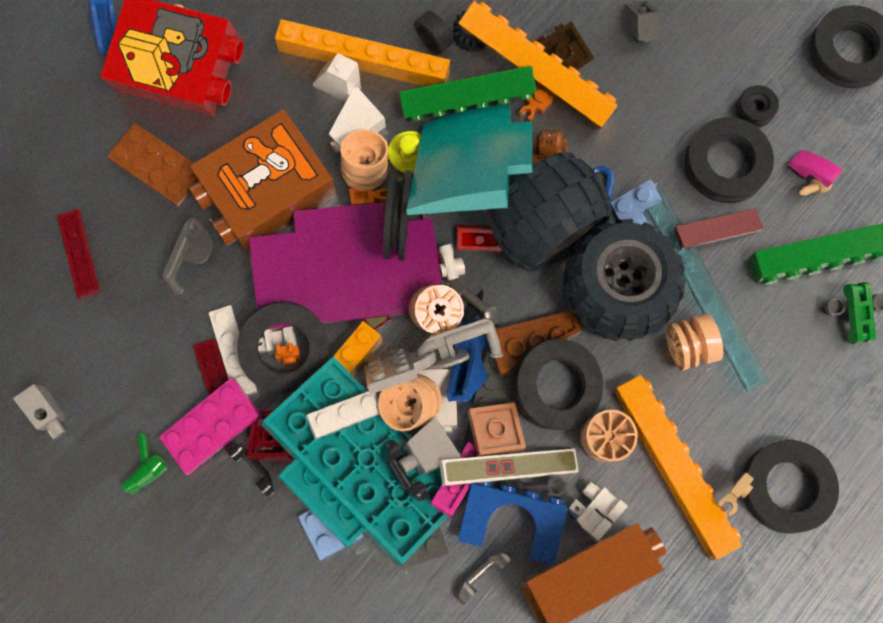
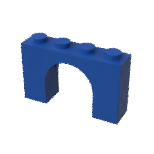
M492 482L471 484L458 541L482 547L488 520L492 513L504 505H519L527 509L536 522L529 553L530 559L551 565L555 564L568 510L567 503L563 502L564 499L551 495L549 499L540 497V493L532 490H525V493L515 491L516 487L508 484H502L501 487L492 485Z

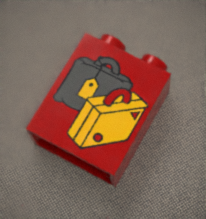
M124 0L100 78L115 91L214 117L217 106H225L230 98L231 81L226 79L230 63L237 65L240 62L244 49V40L238 37L239 35L229 19L155 0Z

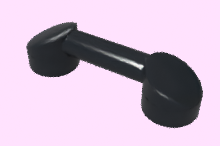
M393 439L385 443V461L405 493L417 501L423 502L428 499L430 494L426 486L421 481L412 484L398 463L397 459L403 456L398 443Z
M229 444L225 451L234 461L238 463L243 458L261 478L256 483L258 488L268 498L274 494L272 477L258 460L247 458L248 449L236 444Z

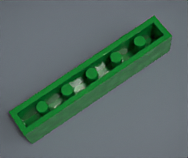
M532 65L399 91L404 118L410 117L411 121L424 119L423 115L432 113V117L446 115L445 110L454 109V113L467 111L466 106L475 105L476 109L488 107V102L496 100L498 104L511 102L510 98L519 96L520 100L533 98L532 94L537 92Z
M883 223L755 251L748 259L756 284L765 282V285L778 282L780 278L784 277L787 280H791L807 272L809 275H814L822 272V269L829 267L830 270H836L844 267V264L847 263L858 265L864 263L865 259L873 258L874 261L883 259Z

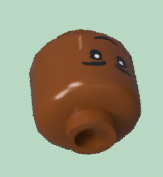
M543 130L539 136L535 137L534 150L540 156L548 157L555 153L567 152L568 139L564 138L559 130Z

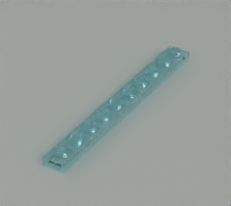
M659 182L655 183L654 185L662 201L646 209L658 233L662 236L667 235L675 244L674 250L676 254H680L685 267V272L683 273L684 280L702 313L710 314L717 324L722 339L723 351L746 393L768 383V377L696 248L680 249L673 229L676 226L682 225Z

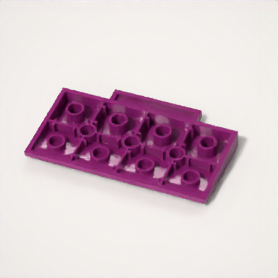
M385 202L293 211L296 233L249 237L257 309L273 302H293L313 312L321 324L409 314V303L412 295L418 289L427 285H442L433 219L408 221L405 261L398 260L397 249H392L389 260L383 259ZM435 304V311H440L442 305L439 306ZM278 323L276 325L269 327L267 330L283 329L285 327L296 326H293L288 323Z

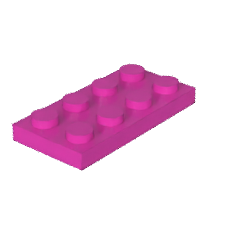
M231 377L159 436V438L184 474L190 475L260 418L262 414L237 380Z

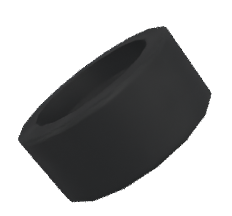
M426 11L414 21L417 35L433 53L441 54L453 44V37L449 28L434 12Z

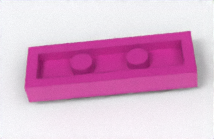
M468 442L460 454L461 457L458 459L478 457L476 447ZM471 484L441 485L430 505L451 518Z

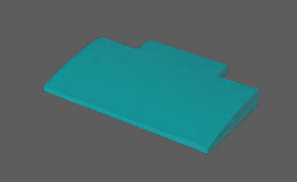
M510 104L462 111L425 122L413 174L407 215L508 208L509 175L533 173L532 121L512 123Z
M333 356L264 419L261 424L295 459L278 475V478L346 549L365 532L397 566H401L448 517L430 505L442 485L441 470L438 468L422 476L416 468L407 472L406 475L411 483L414 484L417 481H421L426 486L430 497L421 502L407 495L385 461L384 446L391 439L395 440L403 453V456L397 459L399 461L407 455L403 450V446L413 437L407 431L392 429L384 422L380 414L318 439L314 438L306 419L308 414L368 392ZM467 492L461 502L469 495Z

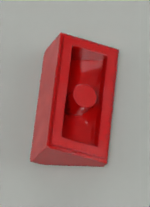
M457 225V250L502 251L495 241L489 225Z

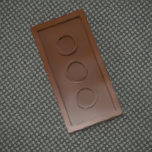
M136 123L132 125L107 155L108 159L177 207L191 193L188 187L198 181L190 167L194 162Z

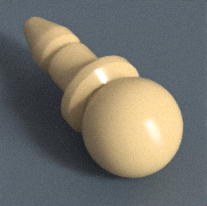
M813 179L798 194L825 193L832 188L833 183L827 188L817 179Z

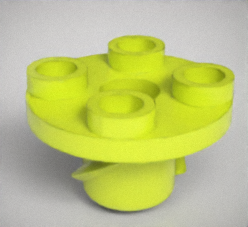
M406 131L392 139L388 148V157L392 166L399 172L405 174V170H412V175L414 174L421 133Z

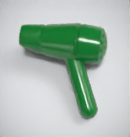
M140 433L137 436L141 465L130 477L121 483L123 489L131 495H134L141 488L156 480L168 468L166 461L160 455L154 454L151 457L149 456L147 435L145 433Z

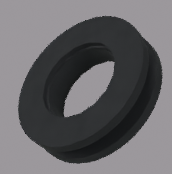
M858 5L838 7L826 14L814 30L809 43L810 58L818 73L829 82L844 88H863L877 82L883 76V16L870 8ZM841 31L860 33L872 46L873 56L871 61L852 63L845 60L837 53L834 47V35Z
M733 117L718 118L703 125L695 133L685 154V170L691 184L703 196L720 203H738L754 196L769 179L774 166L773 149L766 135L754 124ZM719 142H730L738 145L746 152L750 160L749 172L739 179H727L718 175L708 162L707 153L709 148Z
M390 169L384 222L383 259L389 260L392 249H397L398 260L405 261L409 217L407 215V205L411 190L412 170H405L403 181L397 180L396 169Z
M287 301L269 303L255 310L242 325L237 343L239 363L246 376L260 388L274 393L295 392L326 364L329 352L328 337L317 316L304 306ZM278 323H288L298 327L304 333L307 340V352L303 361L289 370H276L269 367L261 359L258 352V343L261 335L269 327Z
M552 339L532 345L519 357L512 372L511 391L516 407L529 422L544 429L567 430L582 425L595 413L603 394V377L595 357L584 346L568 339ZM552 360L565 362L571 367L577 380V390L574 399L570 404L560 409L551 408L546 405L538 395L536 385L539 371Z
M798 440L777 441L758 450L745 465L742 475L747 473L754 480L750 483L753 486L752 490L743 499L749 512L763 526L780 533H801L819 527L834 512L839 497L837 474L828 458L814 446ZM779 463L798 465L807 473L811 481V499L799 511H787L780 508L772 501L768 493L767 478L769 472Z

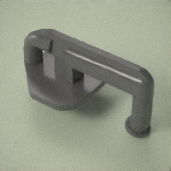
M198 216L189 217L183 229L171 236L166 248L170 258L162 277L175 295H181L185 288L175 278L181 263L202 264L208 260L214 247L209 233Z

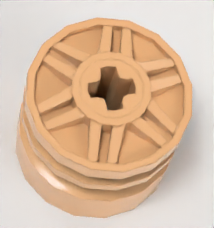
M365 129L348 134L343 139L340 148L343 180L348 186L357 190H373L379 187L385 181L388 172V145L386 140L380 134Z
M445 285L424 286L412 295L409 303V315L412 322L420 330L432 334H439L456 328L464 314L460 295L454 289ZM435 304L439 306L442 305V308L440 309L441 314H436L433 312L436 310Z
M705 313L691 317L689 324L683 319L679 320L678 323L671 322L667 324L666 338L668 348L679 370L684 371L690 367L695 368L699 365V360L706 365L722 359L723 344L717 324L710 314Z
M417 375V379L382 390L379 395L378 407L384 422L392 429L407 431L427 424L437 417L441 410L442 397L434 381L426 376Z

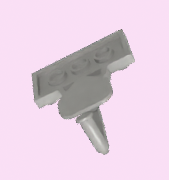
M483 318L430 336L422 343L418 351L409 353L408 348L403 350L400 347L391 350L389 355L383 357L376 355L368 358L367 362L364 363V370L370 395L417 379L416 372L447 368L467 360L469 354L466 349H453L452 345L486 334L490 345L491 353L489 356L492 358L503 357L493 321ZM438 349L439 355L435 356L433 350Z

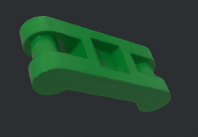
M861 282L857 285L847 284L843 288V293L847 297L850 322L848 340L851 344H859L862 341H874L876 331L871 285L868 282Z

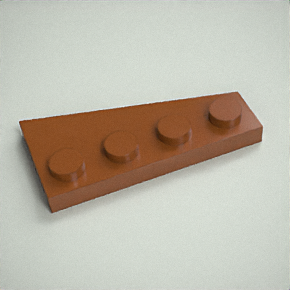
M570 310L496 329L501 352L503 353V357L494 358L499 376L502 377L513 371L519 357L532 345L552 339L569 340L580 334L582 330L577 316H573Z

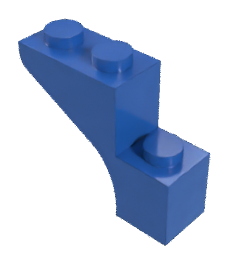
M89 0L88 20L98 53H108L117 25L113 0Z
M480 318L461 321L457 327L480 320ZM485 334L454 344L455 349L465 348L469 358L453 365L446 391L448 402L458 400V402L462 403L469 401L472 395L481 389L483 383L488 379L480 356L482 350L488 345Z

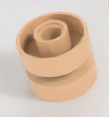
M605 410L591 416L583 424L580 431V443L584 452L598 462H613L628 457L635 449L638 439L637 429L632 419L618 410Z

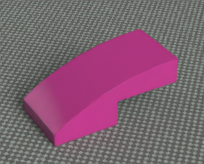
M801 150L788 164L805 179L811 174L827 188L843 171L829 160Z

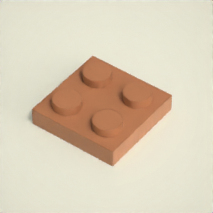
M515 402L470 408L468 410L478 457L519 452L526 449Z

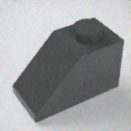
M647 1L626 4V12L632 35L640 42H651L653 38H659V11Z

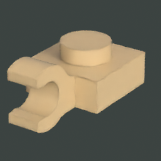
M744 473L728 494L719 500L717 506L721 507L724 502L730 503L732 508L728 515H733L738 508L737 499L740 496L745 498L753 488L750 483L754 478Z

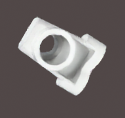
M451 244L437 249L438 258L441 261L439 269L442 278L445 277L448 282L465 274L463 260L461 257L454 258Z

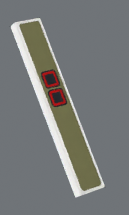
M575 449L439 461L443 486L575 474L579 472Z

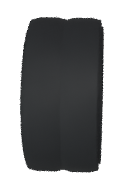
M754 85L747 88L741 94L736 104L738 118L746 120L758 128L769 124L779 109L777 95L773 90L763 85ZM759 102L763 106V110H754L752 103Z

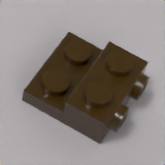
M566 21L562 22L554 28V33L549 36L546 33L536 40L545 47L543 51L549 56L554 53L563 60L561 64L567 69L571 66L579 70L595 59L572 21L568 24Z

